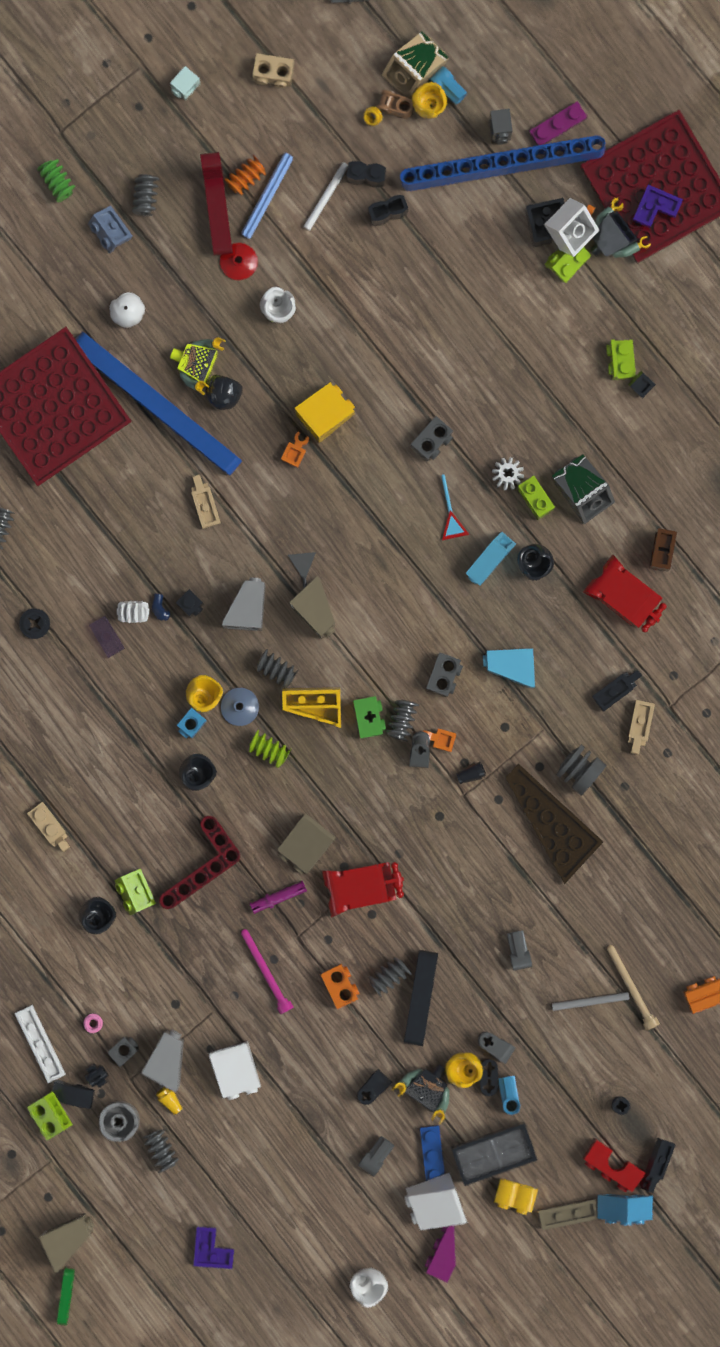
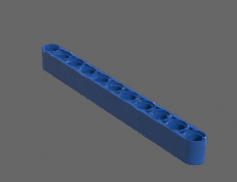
M590 136L407 168L400 174L401 185L406 191H414L598 159L605 153V140L601 136ZM597 144L600 145L601 148L595 150L592 148V146ZM575 148H581L583 151L580 153H576L573 150ZM557 151H562L564 154L562 156H556L554 153ZM542 154L545 158L537 159L536 156ZM525 158L526 161L520 163L517 161V159ZM500 161L507 162L505 166H500L498 163ZM482 164L489 166L487 169L480 168ZM467 167L470 171L464 173L461 169ZM444 171L451 172L448 176L442 175ZM426 174L432 175L430 179L423 178ZM408 177H412L414 179L412 182L404 181Z
M83 331L77 336L75 340L96 369L223 472L231 476L242 462L240 458Z

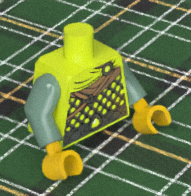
M216 337L215 339L193 341L191 344L186 345L184 352L173 349L170 359L180 362L177 369L180 372V378L187 387L205 395L202 389L203 387L209 388V385L206 383L218 355L216 349L224 350L223 347H220L221 342H226L224 339Z

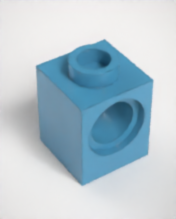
M191 708L177 724L180 728L178 732L186 739L188 736L193 739L207 720ZM190 719L196 722V727L193 730L186 728V722Z

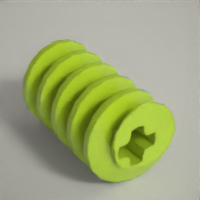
M257 730L249 745V752L252 753L256 750L257 757L263 753L262 759L264 761L270 757L269 763L272 764L276 761V767L279 768L287 759L291 749L286 752L285 744L279 748V741L272 744V737L265 740L266 734L264 733L259 736V730Z

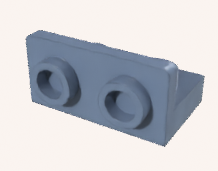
M112 206L94 214L88 222L91 231L97 235L101 245L109 253L132 238V234Z

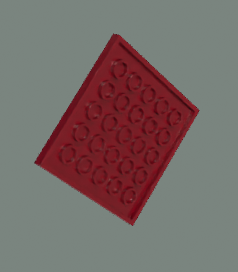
M680 110L606 150L601 158L588 160L580 166L605 209L608 206H612V200L615 198L619 199L614 204L615 207H619L623 203V209L618 211V213L637 237L638 241L636 243H639L642 237H648L642 240V244L644 246L650 244L648 248L641 247L640 251L632 254L637 264L720 218V178ZM648 185L683 199L675 218L657 211L650 228L633 221Z
M64 327L0 371V434L37 487L132 422L67 327Z

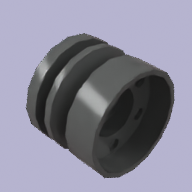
M582 744L571 751L561 763L556 774L560 778L565 772L568 773L564 779L565 783L574 778L575 782L572 785V789L581 796L607 766L598 757L589 762L588 758L591 751L582 756L581 752L585 748Z

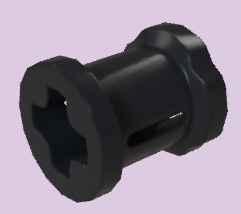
M618 1096L612 1101V1109L619 1115H625L630 1110V1103L625 1097ZM619 1101L626 1104V1106H623V1110L616 1108V1105H619Z

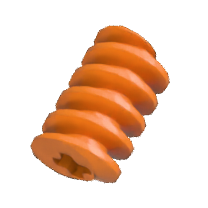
M252 155L254 161L249 158L247 159L248 166L242 163V170L237 168L235 169L236 175L233 173L229 174L231 181L227 178L224 179L235 194L243 195L242 188L249 190L248 183L254 186V178L261 180L259 173L266 175L265 168L254 155Z

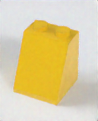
M328 383L294 408L296 416L319 443L355 414L353 410L355 406L349 399L345 400L341 396L343 392L336 384L333 386L331 383Z

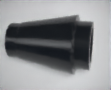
M473 762L459 773H456L459 783L462 784L483 779L482 777L486 776V772L481 762Z

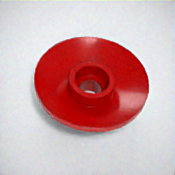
M233 243V253L223 254L220 257L221 269L230 279L237 281L248 279L255 273L258 266L256 252L247 244ZM241 257L242 262L236 263L235 259Z

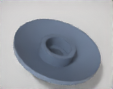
M235 688L228 691L221 701L223 717L235 726H244L251 723L259 711L257 697L245 688ZM238 703L243 704L242 710L236 709Z

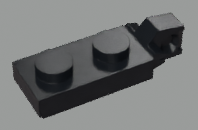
M638 670L631 675L626 672L593 695L592 698L602 712H604L634 690L637 686L635 681L642 675Z
M657 1138L645 1170V1175L643 1176L641 1184L643 1190L654 1193L660 1180L663 1181L676 1146L675 1143Z

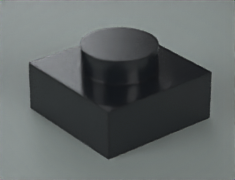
M640 371L628 385L640 397L644 398L656 384Z

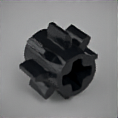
M93 1064L86 1069L88 1073L85 1075V1078L92 1087L97 1085L100 1088L107 1083L105 1078L109 1075L101 1064L99 1066Z

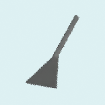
M316 552L288 555L302 577L303 589L307 586L306 577Z

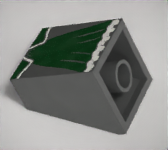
M583 454L572 459L568 465L558 469L552 475L555 485L584 524L615 503L608 483Z

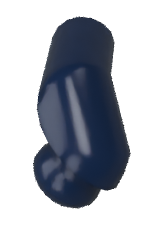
M154 593L152 612L157 619L166 621L170 618V612L166 611L162 606L164 595Z

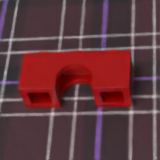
M595 1138L583 1156V1159L586 1161L585 1165L592 1170H595V1168L599 1169L602 1172L601 1176L606 1180L611 1181L613 1179L618 1182L617 1187L624 1192L629 1190L633 1193L645 1172L628 1160L622 1168L612 1169L608 1164V1159L613 1150Z

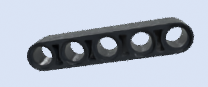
M419 950L404 1044L423 1047L438 960L437 952Z

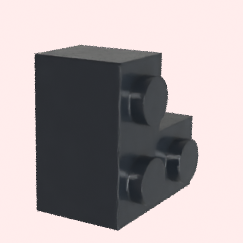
M563 198L526 206L525 214L533 247L552 243L553 238L544 224L564 204Z

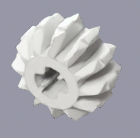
M502 458V465L496 462L495 466L498 469H492V473L497 474L492 478L493 481L500 480L497 483V487H500L503 483L504 490H507L509 484L512 490L515 489L514 483L520 485L519 479L524 478V475L519 473L524 468H517L520 463L519 461L512 464L513 458H509L508 463H506L505 458ZM505 470L508 472L509 470H511V475L513 477H504L505 472L503 471Z
M124 601L118 603V620L128 623L147 621L149 615L148 603L143 601Z

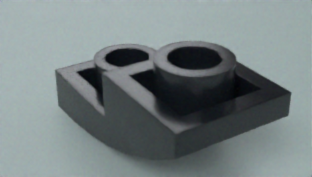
M61 1080L54 1081L52 1092H54L60 1103L86 1109L92 1108L95 1090L80 1084L74 1086Z

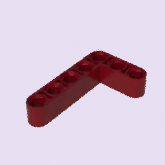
M220 153L200 154L214 256L231 254L233 250Z
M204 817L201 821V828L219 854L163 893L160 897V905L163 908L172 909L240 861V851L215 817ZM208 819H213L215 822V827L212 830H207L204 826L205 821ZM218 835H224L226 838V843L222 846L216 844L215 839ZM231 850L237 853V859L233 862L227 859V853ZM215 861L221 864V870L217 873L211 870V864ZM197 873L205 875L204 883L199 884L196 882L195 876ZM182 884H187L190 888L187 895H183L179 891ZM166 895H171L174 898V903L171 906L164 904V897Z

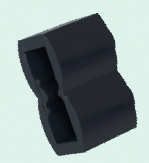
M360 161L348 163L347 182L354 185L366 183L376 188L384 186L386 177L385 166L376 163L367 165Z
M396 195L389 198L386 202H375L368 207V215L372 226H380L387 223L390 219H400L408 214V205L404 195Z

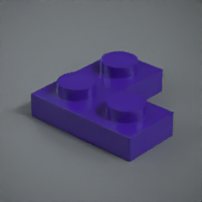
M648 185L633 221L650 228L657 211L675 218L683 199Z
M197 1226L194 1266L233 1269L234 1248L215 1247L216 1227Z

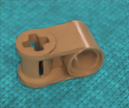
M388 90L381 91L382 97L379 105L376 107L382 113L391 114L403 119L412 116L413 103L409 98ZM405 104L410 108L407 111H402L400 107Z

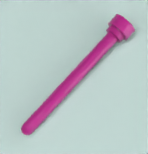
M243 929L241 935L278 1001L277 1009L280 1015L294 1008L291 1001L284 998L248 930Z

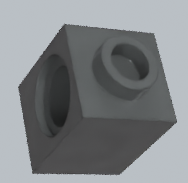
M125 1036L107 1053L121 1067L138 1051L136 1048L138 1044L132 1037L128 1039ZM121 1045L129 1047L130 1052L128 1055L120 1053L119 1048Z

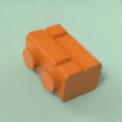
M715 976L705 979V983L698 986L697 983L686 986L687 990L683 991L692 1014L720 1004V978L716 979Z

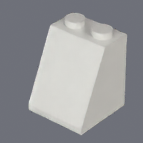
M248 1041L219 1049L209 1054L223 1098L228 1097V1100L238 1098L239 1093L246 1092L247 1095L258 1092L257 1088L261 1087Z
M450 1173L406 1188L407 1196L404 1198L408 1208L412 1207L413 1213L410 1214L413 1223H418L420 1230L467 1223Z

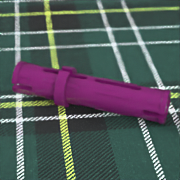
M302 880L271 895L266 894L264 898L249 904L253 913L256 914L269 907L272 909L274 905L307 892Z

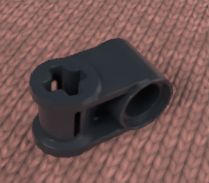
M377 1069L357 1093L358 1100L364 1105L373 1103L392 1084V1081L381 1070ZM363 1091L366 1093L370 1091V1100H362L363 1095L361 1093Z

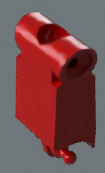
M613 554L603 565L602 575L591 580L583 590V593L601 601L630 626L635 625L639 628L646 620L645 625L641 627L642 632L645 633L648 632L650 626L659 623L662 611L667 608L665 603H660L663 598L626 570Z
M387 862L346 871H322L324 884L331 892L328 902L331 918L349 909L397 900L396 895L398 898L404 896L402 891L404 877L398 871V863L396 862L391 863V868L390 863Z

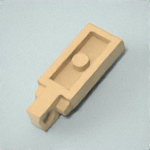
M200 475L193 476L195 487L191 488V493L202 529L221 524L208 483L203 484Z
M635 701L628 735V743H632L631 754L638 755L640 746H645L648 741L655 707L653 703Z
M41 802L27 813L50 844L54 847L58 845L63 852L70 848L65 840L68 837L66 831L44 802Z

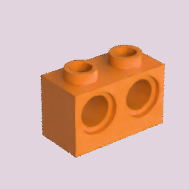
M340 964L320 974L337 1009L358 1000L357 995L360 993L356 984L351 985L349 981L351 974L347 966L343 967ZM338 971L342 974L343 978L340 982H334L331 979L333 972ZM343 989H348L351 992V997L347 1000L341 999L339 995Z

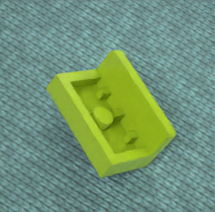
M584 247L574 257L558 249L548 257V261L544 265L552 269L561 281L566 283L589 259L591 254Z

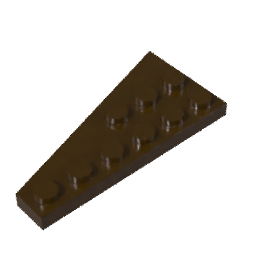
M518 763L505 778L561 880L566 884L599 848L603 841Z

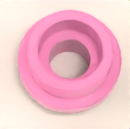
M89 1014L85 1017L83 1025L87 1032L97 1033L101 1030L103 1021L99 1015ZM91 1020H95L97 1022V1025L95 1027H92L90 1025Z

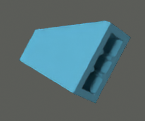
M501 532L466 572L469 580L474 584L481 585L514 548L516 543Z
M533 649L487 651L486 655L483 656V667H487L488 672L528 688H535Z

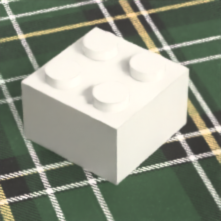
M569 198L544 224L559 250L573 257L599 231L586 206L572 198Z

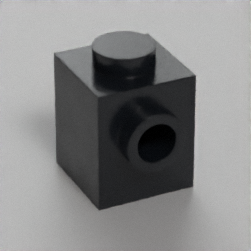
M190 589L176 602L190 618L193 615L196 617L203 610L202 606L204 603Z

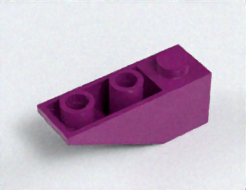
M454 1225L442 1227L441 1231L444 1233L441 1239H436L433 1246L435 1252L432 1257L428 1256L424 1265L427 1267L426 1273L448 1283L456 1266Z

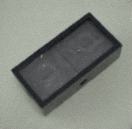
M524 1121L451 1147L464 1186L538 1160Z

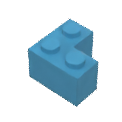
M616 1194L598 1195L597 1219H605V1223L613 1224L620 1221V1225H632V1222L633 1224H645V1220H652L653 1196L639 1194L626 1196Z

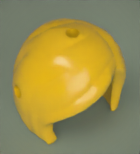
M427 82L415 90L412 95V103L415 112L419 116L433 119L445 110L447 97L439 84Z
M199 675L189 682L186 689V700L194 710L208 712L219 703L223 694V688L212 677Z
M460 1052L453 1055L447 1061L445 1067L448 1081L459 1088L472 1086L473 1083L478 1082L482 1078L483 1068L478 1057L469 1052Z

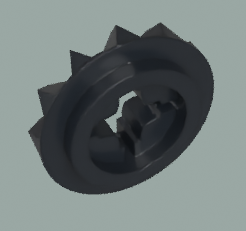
M33 608L22 614L19 626L26 637L39 639L47 634L50 628V619L43 610ZM29 618L34 621L40 618L38 624L41 629L34 627L29 630L32 626Z

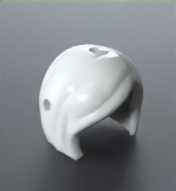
M272 287L264 293L260 302V309L268 320L284 323L296 311L295 299L289 291H284L279 287Z
M130 292L123 293L117 299L112 300L109 307L112 320L124 328L137 325L145 313V306L140 297Z
M364 1268L355 1273L351 1278L350 1289L354 1298L364 1307L368 1308L375 1306L383 1299L388 1291V1284L382 1273L373 1268Z

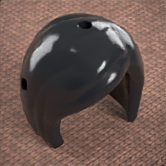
M216 374L210 378L207 384L209 388L206 387L205 393L208 402L215 409H232L239 402L243 386L236 380Z
M535 543L525 546L517 556L519 569L529 580H540L549 575L553 570V555L543 545Z
M200 753L186 757L179 769V777L186 788L193 791H199L209 786L217 773L216 767L211 760Z
M93 897L86 900L79 911V922L90 934L97 935L105 932L116 919L115 908L102 897Z

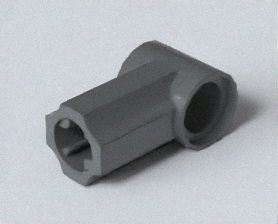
M523 930L508 933L507 938L511 951L510 959L513 971L532 967L529 950H527Z
M380 1136L370 1152H367L358 1166L374 1177L395 1145L383 1136Z

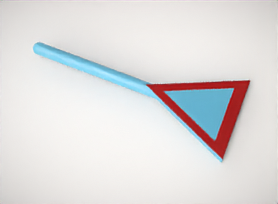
M442 474L441 478L449 512L442 540L470 535L452 513L446 478Z

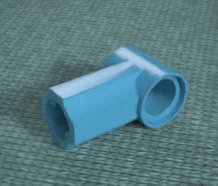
M444 66L429 79L430 82L439 84L446 96L455 105L460 103L467 95V92L454 80V76Z
M515 1076L498 1078L503 1110L509 1115L517 1114L520 1110V1102ZM510 1100L515 1101L517 1104V1108L513 1112L508 1111L506 1108V1104Z

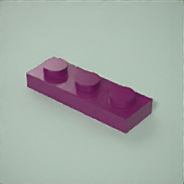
M577 101L531 129L529 133L537 146L544 145L586 120L587 115Z

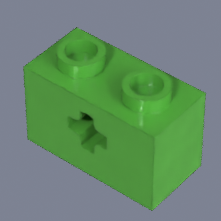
M376 696L353 700L360 739L383 735L386 726L384 719H380L379 712L383 711L381 700H377ZM368 712L376 716L371 723L364 718Z

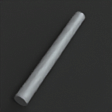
M625 992L552 1003V1009L557 1011L629 1000V993Z

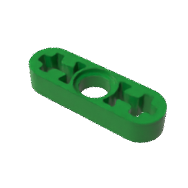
M65 1268L57 1318V1324L67 1326L75 1276V1269Z

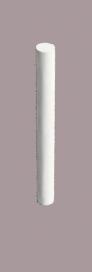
M342 162L303 226L307 230L312 228L348 169L346 163Z

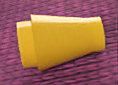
M164 1086L156 1093L157 1100L170 1110L173 1115L182 1110L183 1107L180 1105L174 1091Z

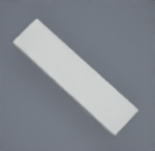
M33 1005L15 1013L47 1082L50 1083L66 1075Z

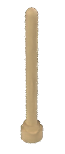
M608 945L607 951L644 1017L643 1026L646 1031L658 1026L660 1023L657 1017L654 1018L653 1014H650L614 946Z

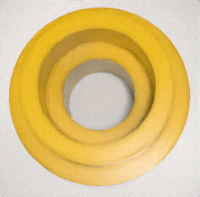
M369 107L364 112V120L368 125L376 126L382 121V113L377 107Z

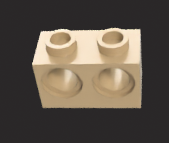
M256 53L253 81L261 85H267V83L275 84L279 88L291 87L294 59ZM267 67L269 71L266 74H262L259 72V69ZM280 70L288 72L284 77H280L277 73Z

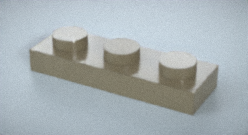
M596 1199L538 1210L542 1230L596 1220L598 1209Z

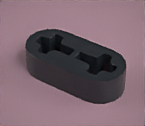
M485 1059L481 1063L483 1074L480 1079V1090L485 1096H493L498 1089V1065L492 1059ZM488 1062L495 1067L494 1070H491V1076H487V1070L484 1069ZM487 1079H491V1085L494 1086L490 1093L483 1089V1086L487 1085Z

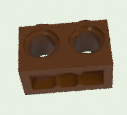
M660 528L656 530L649 568L667 572L671 569L677 535L676 531Z

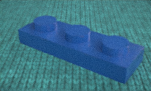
M439 1125L420 1127L426 1181L445 1174Z

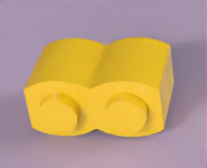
M500 1178L494 1202L498 1203L497 1207L503 1209L514 1207L516 1212L527 1215V1212L532 1213L538 1189Z

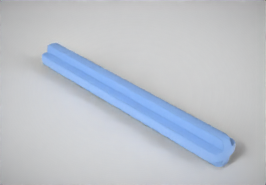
M284 153L242 230L244 237L249 239L252 237L293 160L290 154Z

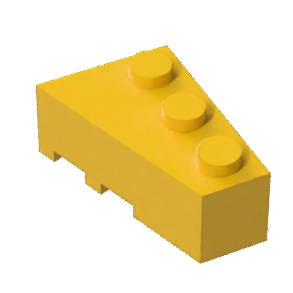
M340 687L283 688L282 703L284 711L341 728Z

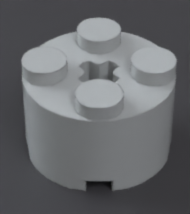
M116 1101L109 1104L102 1111L99 1120L102 1134L107 1139L116 1142L130 1139L136 1133L140 1123V1117L136 1108L125 1101ZM117 1117L119 1119L120 1117H122L124 1119L122 1121L124 1125H116L117 1120L115 1118Z

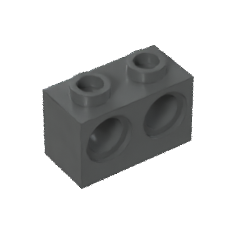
M510 108L490 111L489 125L492 143L497 142L500 145L506 144L511 140L513 130Z
M435 416L411 443L410 447L427 462L430 459L434 460L441 452L439 448L443 444L447 446L453 439L451 436L453 430ZM436 429H443L445 435L441 438L436 437L434 431ZM424 443H430L432 450L425 452L421 446Z
M439 652L426 690L448 697L449 693L453 694L456 683H453L455 676H460L463 667L460 665L461 660ZM447 661L452 662L454 665V669L450 672L445 671L443 668V664ZM440 679L447 682V688L444 690H440L436 685Z

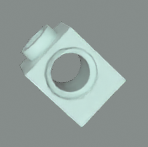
M185 66L171 81V91L178 98L183 97L186 100L198 87L200 79Z

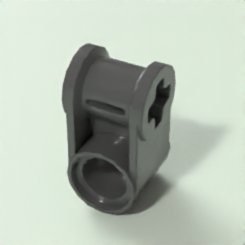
M417 732L413 735L409 767L429 768L430 736L426 732Z
M483 1032L478 1037L479 1046L505 1064L516 1049L513 1045L489 1032ZM490 1036V1041H492V1043L490 1045L486 1044L484 1046L485 1042L483 1041V1038H488Z

